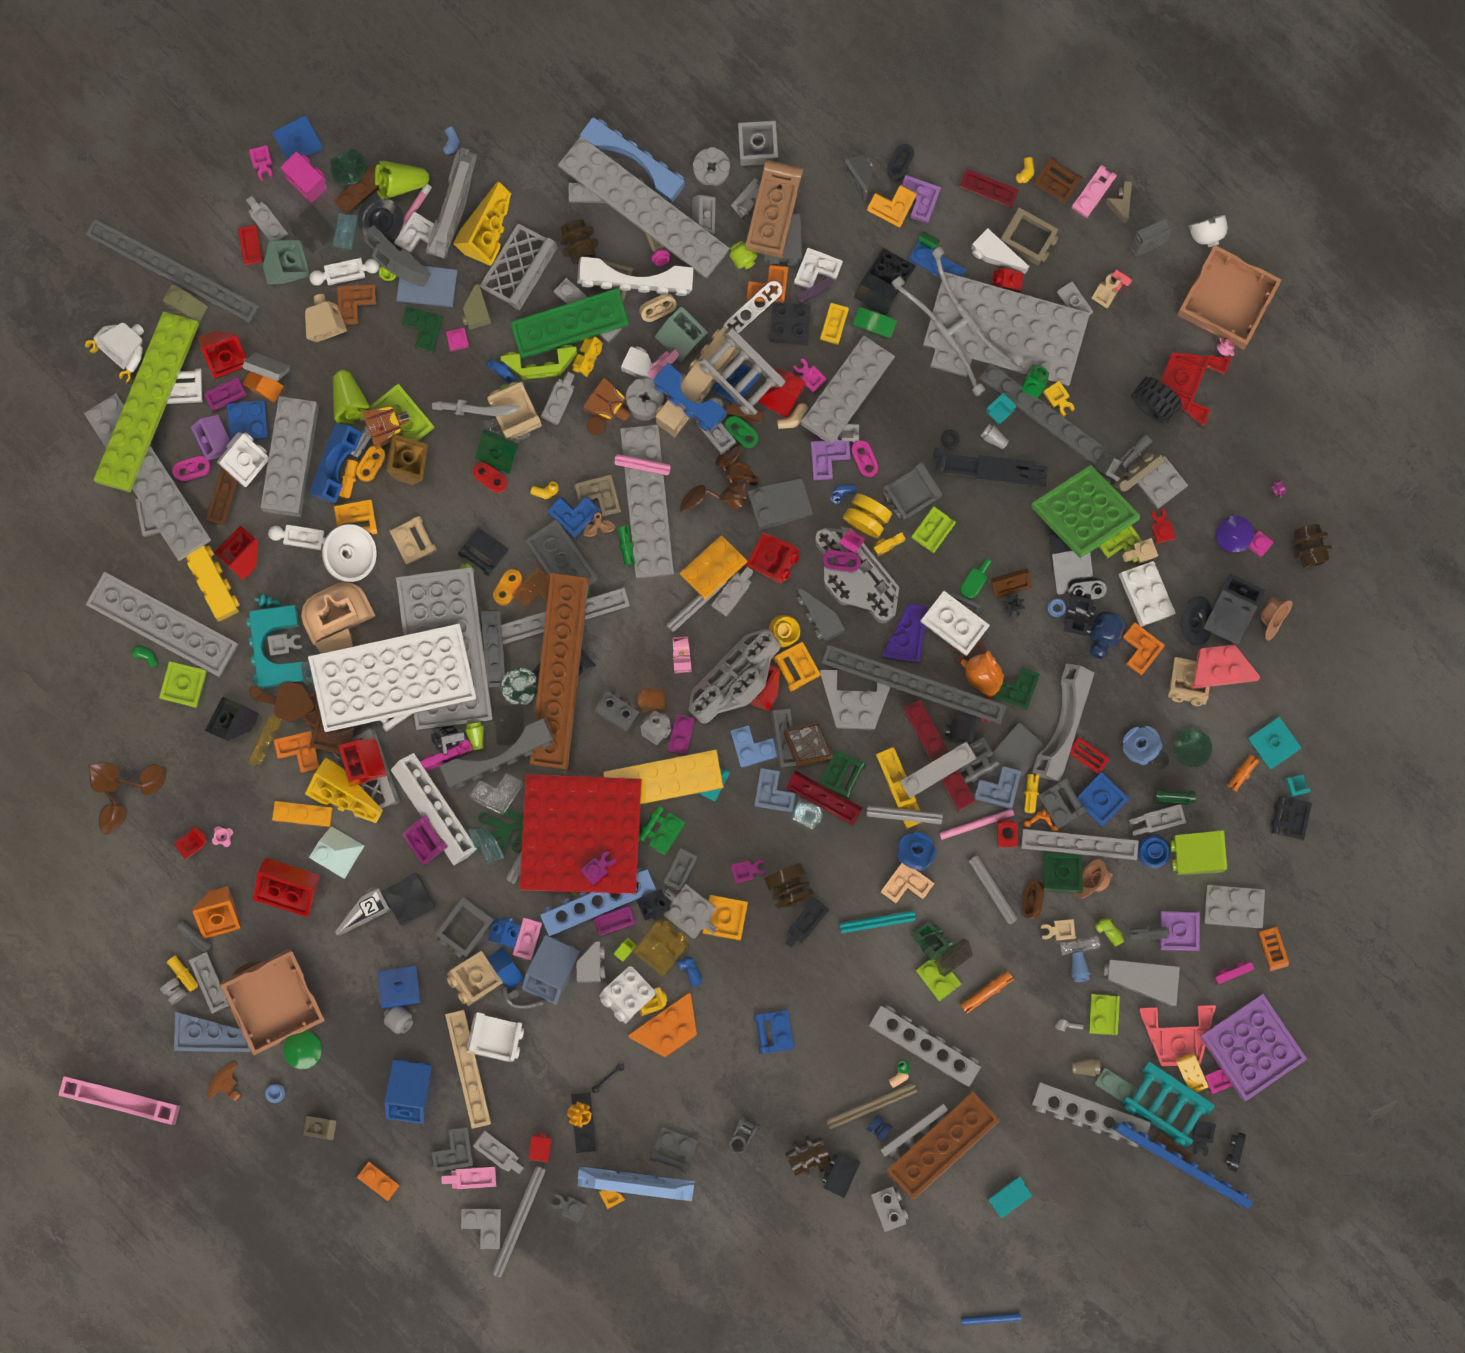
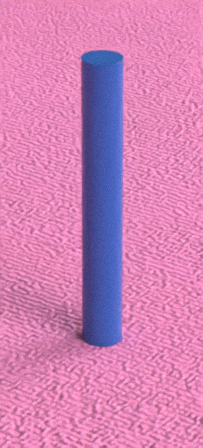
M1020 1313L961 1318L962 1325L1021 1321Z

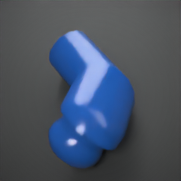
M855 484L838 485L831 494V501L839 504L846 494L856 493Z

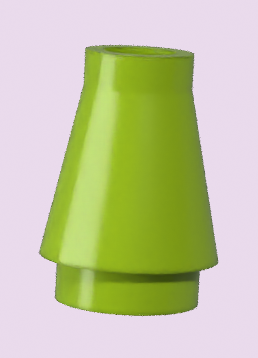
M481 722L466 724L467 729L465 731L472 749H483L484 726L481 725Z

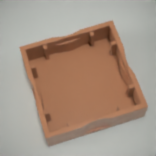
M1214 245L1177 316L1220 338L1229 339L1235 346L1245 350L1282 279L1258 267L1251 266L1239 257Z
M290 949L219 982V986L253 1055L280 1043L288 1036L301 1033L325 1021Z

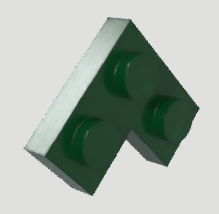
M406 306L401 325L419 330L415 349L434 353L443 316Z
M1022 667L1016 685L1003 681L999 691L991 696V698L1027 711L1040 674Z

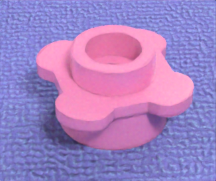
M1221 337L1219 339L1220 343L1217 345L1218 351L1226 357L1229 355L1234 356V344L1229 339L1225 340Z
M217 826L214 829L213 844H222L225 847H229L233 830Z

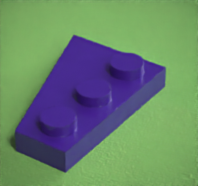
M908 604L881 658L920 663L925 625L920 621L927 613L928 606Z

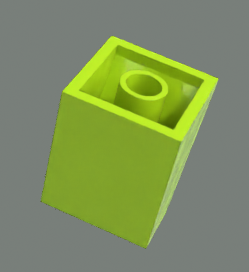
M1224 831L1175 835L1173 840H1170L1171 852H1174L1172 871H1176V875L1222 873L1227 870Z

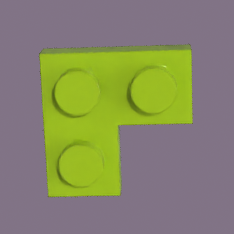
M1129 526L1100 545L1099 548L1108 559L1121 549H1124L1125 552L1134 550L1133 544L1141 542L1142 539L1134 528ZM1138 558L1133 559V563H1136Z

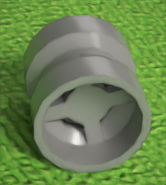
M176 978L160 988L161 992L167 995L171 1005L187 995L186 991L179 987V982Z

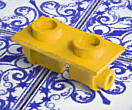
M594 336V338L591 337L584 340L580 351L585 354L584 356L578 354L572 365L573 371L581 372L585 377H588L592 371L594 362L602 350L603 343Z

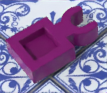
M608 851L602 854L600 861L594 858L580 870L593 886L608 874L605 868L611 867L616 863L615 859L610 862L605 860L609 855Z
M749 860L732 864L731 869L735 884L754 880L753 874L755 873L758 875L765 874L766 870L760 871L757 868L764 861L758 860L754 865H751Z

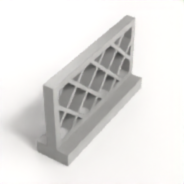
M517 224L482 281L480 289L511 304L520 311L556 252L557 244L554 240L547 239ZM519 231L525 232L528 239L517 242L516 236ZM536 240L544 242L541 248L533 250L531 242ZM529 243L531 251L520 254L519 245ZM516 247L518 255L508 257V249ZM532 255L533 261L531 264L523 266L522 258ZM519 259L521 267L511 270L509 261ZM507 263L508 271L498 273L497 267L499 264ZM522 271V279L514 282L512 273ZM510 275L511 283L501 286L499 277ZM497 278L498 287L491 289L486 286L490 280ZM513 287L514 292L508 298L503 295L502 289Z
M370 729L353 737L352 741L362 738L363 740H377L387 773L386 777L377 779L378 782L375 788L367 785V782L362 783L361 788L368 787L374 790L371 795L372 799H374L377 792L383 795L385 803L379 805L381 809L400 803L375 730ZM332 753L335 763L344 769V765L340 761L342 758L338 754Z

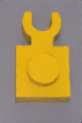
M1060 381L1043 391L1053 408L1057 405L1060 407L1059 412L1063 417L1066 416L1064 412L1065 407L1074 411L1073 404L1066 401L1070 396Z
M901 532L888 540L885 538L875 543L876 547L873 549L876 557L901 544L906 538Z

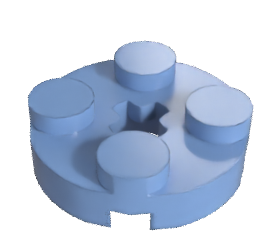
M1145 726V728L1135 727L1123 739V751L1127 758L1141 765H1145L1153 760L1163 747L1158 732L1149 726ZM1146 741V745L1142 748H1139V743H1144Z

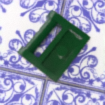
M835 749L833 757L819 784L847 799H851V792L866 764ZM852 764L855 768L845 789H842L839 786L849 765Z
M1156 789V793L1153 795V803L1191 806L1195 803L1196 791H1189L1188 793Z

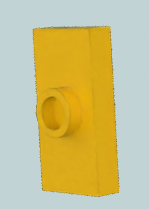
M1194 1052L1176 1059L1188 1088L1194 1092L1209 1088Z

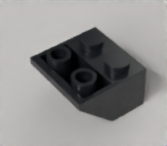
M840 1152L838 1155L834 1154L829 1163L832 1166L830 1173L825 1172L821 1181L824 1184L823 1189L845 1198L861 1162Z

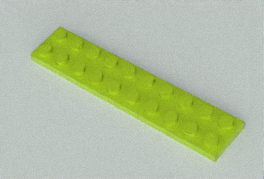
M167 312L162 313L94 477L95 483L131 492L198 329V321Z

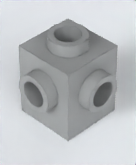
M654 710L651 715L645 717L640 727L642 736L658 745L671 732L669 717L664 713H658Z

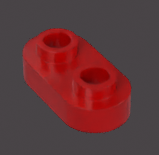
M481 462L474 466L473 476L479 483L497 494L506 490L507 480L505 476L487 463ZM485 469L486 472L485 474L480 475L479 470ZM500 480L501 484L496 486L494 485V481Z

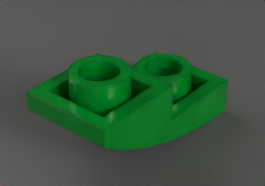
M859 307L853 325L891 338L897 320Z

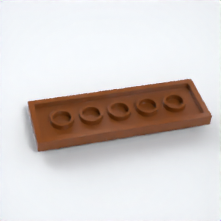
M972 1092L887 1170V1173L914 1201L997 1125L1000 1120Z

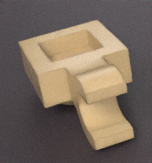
M1152 538L1133 544L1134 550L1125 552L1122 555L1124 562L1138 558L1139 563L1158 557Z

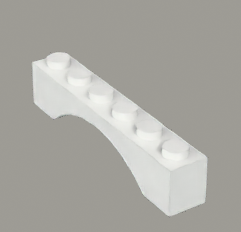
M580 257L578 261L577 283L582 284L583 287L600 285L603 289L619 287L620 290L629 291L632 288L638 289L639 292L653 290L657 291L658 294L674 292L675 295L686 296L692 291L693 267L674 266L658 275L634 277L615 271L599 258Z

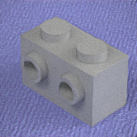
M889 1187L871 1194L884 1232L907 1224L906 1219L909 1218L905 1207L902 1209L900 1207L899 1201L902 1199L898 1189L894 1190L893 1187Z

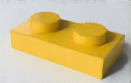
M834 303L830 304L820 340L839 345L849 311L848 307Z

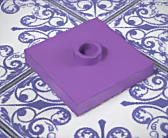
M1160 911V927L1169 928V938L1160 939V950L1200 951V912Z

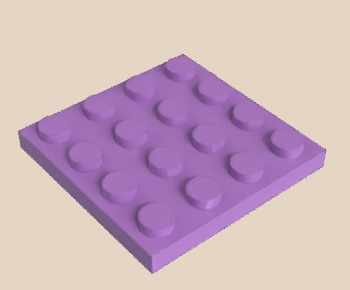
M1264 994L1258 996L1200 1036L1243 1102H1246L1307 1060Z

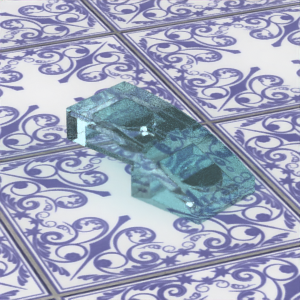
M483 825L468 829L474 847L481 846L487 864L504 858L498 843Z

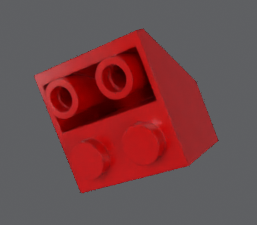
M376 739L356 740L338 746L350 787L387 776Z

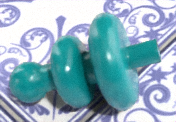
M261 593L260 598L255 597L254 601L259 602V608H263L264 604H266L267 608H270L271 605L275 607L280 606V601H273L271 596H268L266 599L265 593Z

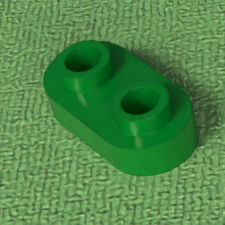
M737 416L729 417L726 420L725 429L738 443L745 448L756 446L758 434L753 428ZM736 424L738 428L732 430L731 425ZM747 436L752 437V441L747 442L745 438Z

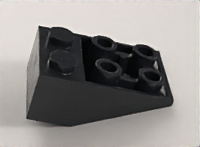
M883 248L859 283L854 298L887 316L901 293L898 289H895L892 282L901 276L905 282L902 285L904 288L916 266Z
M1230 573L1223 584L1203 629L1238 646L1265 590Z

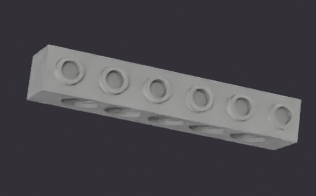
M888 1005L879 1007L869 1024L870 1028L963 1085L970 1087L981 1068L978 1065V1060L971 1056L968 1058L961 1055L963 1051L955 1046L951 1048L946 1046L944 1039L937 1035L933 1038L928 1034L929 1030L921 1025L918 1028L911 1024L912 1020L904 1015L899 1017L894 1014L896 1010ZM889 1019L897 1021L898 1026L895 1030L887 1027ZM906 1029H911L914 1032L912 1040L904 1038L903 1033ZM923 1039L930 1041L931 1047L929 1050H923L920 1047V1042ZM941 1049L945 1050L948 1054L947 1059L944 1061L939 1060L937 1057V1052ZM956 1060L963 1061V1070L957 1071L954 1068Z
M1038 1083L1031 1103L1032 1106H1035V1111L1044 1114L1046 1111L1053 1113L1052 1117L1063 1121L1064 1118L1071 1119V1124L1079 1127L1085 1124L1090 1126V1131L1101 1134V1131L1109 1133V1138L1118 1141L1120 1138L1126 1139V1144L1138 1147V1144L1112 1130L1113 1126L1111 1128L1105 1127L1104 1119L1111 1117L1114 1124L1115 1122L1122 1124L1124 1121L1133 1126L1132 1130L1139 1133L1141 1131L1146 1135L1151 1124L1148 1121L1043 1083ZM1050 1097L1058 1099L1057 1107L1052 1108L1049 1106L1048 1100ZM1070 1103L1075 1104L1077 1107V1111L1073 1115L1067 1112V1105ZM1088 1110H1092L1095 1113L1093 1121H1088L1085 1118V1113Z

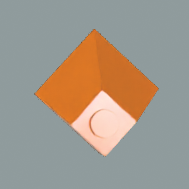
M229 886L209 891L192 908L204 939L241 929Z

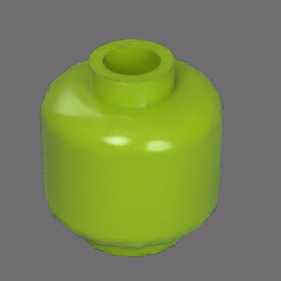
M740 241L730 248L729 257L738 269L745 267L747 270L756 264L754 260L757 258V253L745 250L746 242Z

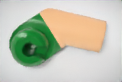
M905 1060L898 1062L897 1075L888 1080L892 1088L909 1078L910 1065Z

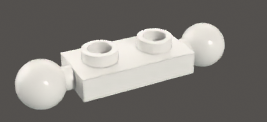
M361 258L326 265L324 266V273L315 270L310 274L309 279L313 285H321L324 280H327L328 286L365 278L364 271L376 273L380 268V264L374 258L368 259L365 264H362Z
M277 525L272 526L268 531L269 537L274 541L284 538V545L321 551L326 539L324 537L325 531L292 525H286L285 531Z

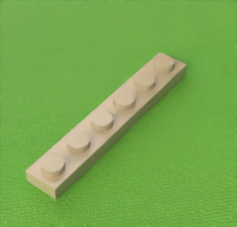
M465 1010L445 1014L471 1127L474 1129L490 1125L491 1120L476 1056L466 1052L470 1031Z

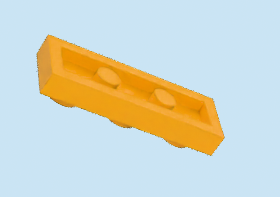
M275 801L272 820L331 827L333 808Z

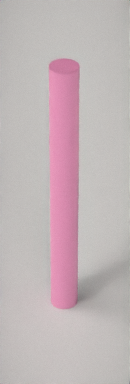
M1008 809L939 832L941 840L1014 816L1013 809Z

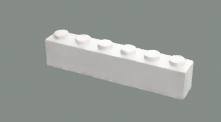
M413 753L399 760L391 769L392 773L421 817L427 815L429 818L428 822L439 839L448 847L444 852L452 864L456 865L468 858L477 850L476 846L415 754Z

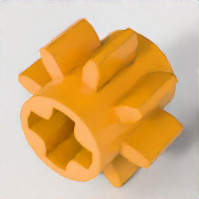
M580 1102L570 1106L567 1114L571 1118L569 1123L579 1127L587 1124L592 1115L588 1111L590 1106Z

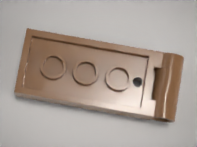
M766 160L745 250L783 258L803 168Z

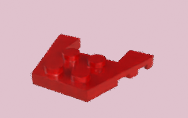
M1172 353L1161 382L1179 396L1183 404L1181 409L1201 426L1205 425L1211 409L1194 403L1193 399L1205 369L1208 368L1225 375L1231 357L1198 356L1196 354Z

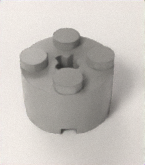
M651 379L635 380L626 392L628 410L639 420L646 421L656 417V410L661 404L664 405V394L661 395L653 388L655 385ZM646 396L648 397V400H646L644 403L642 402V398Z

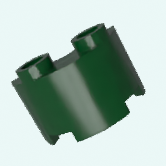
M927 921L910 934L921 947L922 952L932 962L954 946L948 937L943 938L941 936L943 932L938 925L933 926L930 921Z

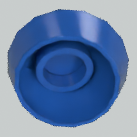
M1149 835L1144 837L1138 845L1137 856L1139 861L1148 868L1162 867L1170 858L1171 849L1169 843L1161 836Z

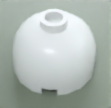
M1225 215L1188 225L1193 239L1199 244H1207L1208 247L1219 245L1218 241L1225 237L1228 229Z

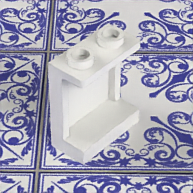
M475 1013L466 1052L513 1062L515 1058H518L520 1047L517 1046L519 1039H522L524 1028H521L522 1023L485 1016L483 1013Z

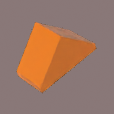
M249 371L242 383L243 386L273 403L277 401L284 389V386L279 382Z

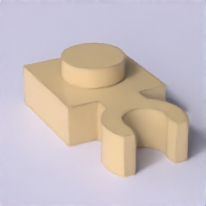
M1113 273L1106 277V283L1103 281L1100 283L1092 296L1093 300L1105 308L1111 305L1118 293L1114 288L1122 281L1119 278L1116 282H1113L1111 280Z
M1074 919L1054 921V927L1047 924L1041 926V929L1046 928L1049 931L1047 936H1042L1044 940L1051 938L1053 935H1055L1056 941L1076 939Z

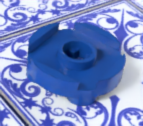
M913 832L901 838L897 847V858L907 867L923 871L932 864L937 850L932 843L933 840L928 835L921 832ZM919 848L921 854L914 853L912 849Z

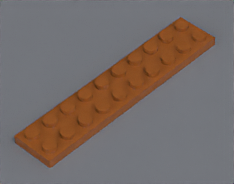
M550 573L534 722L547 718L556 740L552 741L553 745L548 748L542 749L539 747L535 749V753L530 755V764L568 769L589 585L588 577Z

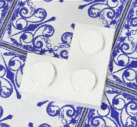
M414 212L394 244L402 250L406 249L411 254L420 239L428 243L434 223Z
M807 248L794 284L812 290L818 273L836 280L843 261Z

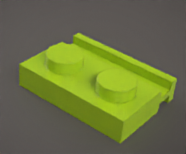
M933 507L911 538L934 554L956 522L936 507Z
M940 956L933 962L927 961L916 970L938 1001H941L961 985L960 981Z
M1091 994L1090 1034L1118 1035L1120 996Z

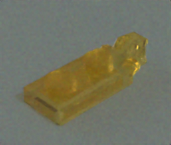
M270 715L249 760L251 766L256 767L257 764H262L266 755L263 751L266 746H270L273 740L271 733L279 730L280 719Z

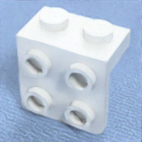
M628 967L601 992L599 997L603 1005L607 1008L610 1007L615 1012V1017L626 1024L655 996L656 992L633 967Z

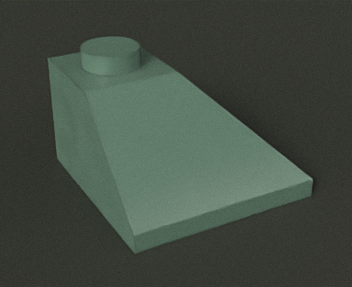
M271 240L269 242L263 264L268 284H284L310 276L300 240Z

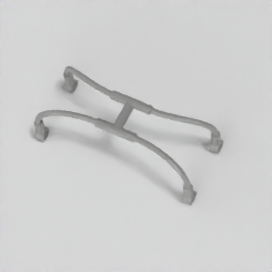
M940 246L931 254L936 259L944 287L962 319L947 329L941 320L937 319L922 302L902 287L905 282L901 276L895 279L892 285L917 304L934 321L937 329L952 349L958 353L974 389L972 391L976 396H979L986 389L981 383L977 385L966 357L952 336L954 333L968 324L974 334H977L991 350L1003 359L1016 366H1020L1026 359L1022 354H1019L1014 359L1007 356L981 333V329L964 306L957 301L947 282L940 260L945 252Z

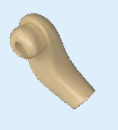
M798 403L790 416L777 420L778 429L797 427L808 413V406L805 403Z

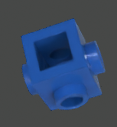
M503 917V920L495 918L488 941L514 948L521 926L514 924V919Z

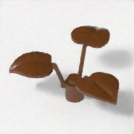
M739 443L732 446L722 455L719 454L715 462L718 467L722 466L725 472L727 465L732 464L738 458L742 445ZM728 478L730 485L720 496L709 489H705V485H698L684 496L680 511L682 512L697 506L704 499L705 494H710L723 503L727 502L733 510H737L745 503L747 481L745 478H739L734 481Z
M99 762L88 765L92 789L98 793L105 792L112 801V805H105L99 815V827L102 834L108 835L117 830L126 819V809L122 805H116V801L111 795V792L117 790L118 783L141 787V792L144 795H151L156 793L164 784L166 767L157 764L148 765L142 769L139 775L140 783H133L119 779V769L112 763Z

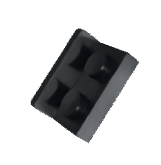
M457 724L433 728L434 733L431 734L433 745H436L437 750H440L443 755L448 754L446 744L455 745L465 740L464 732Z

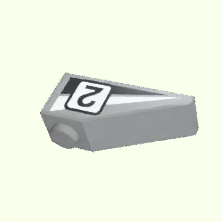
M372 887L364 892L365 895L358 900L335 931L337 936L391 910L380 888L375 889V887Z

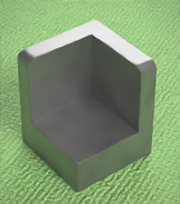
M1103 452L1094 469L1118 482L1121 479L1114 475L1121 461Z

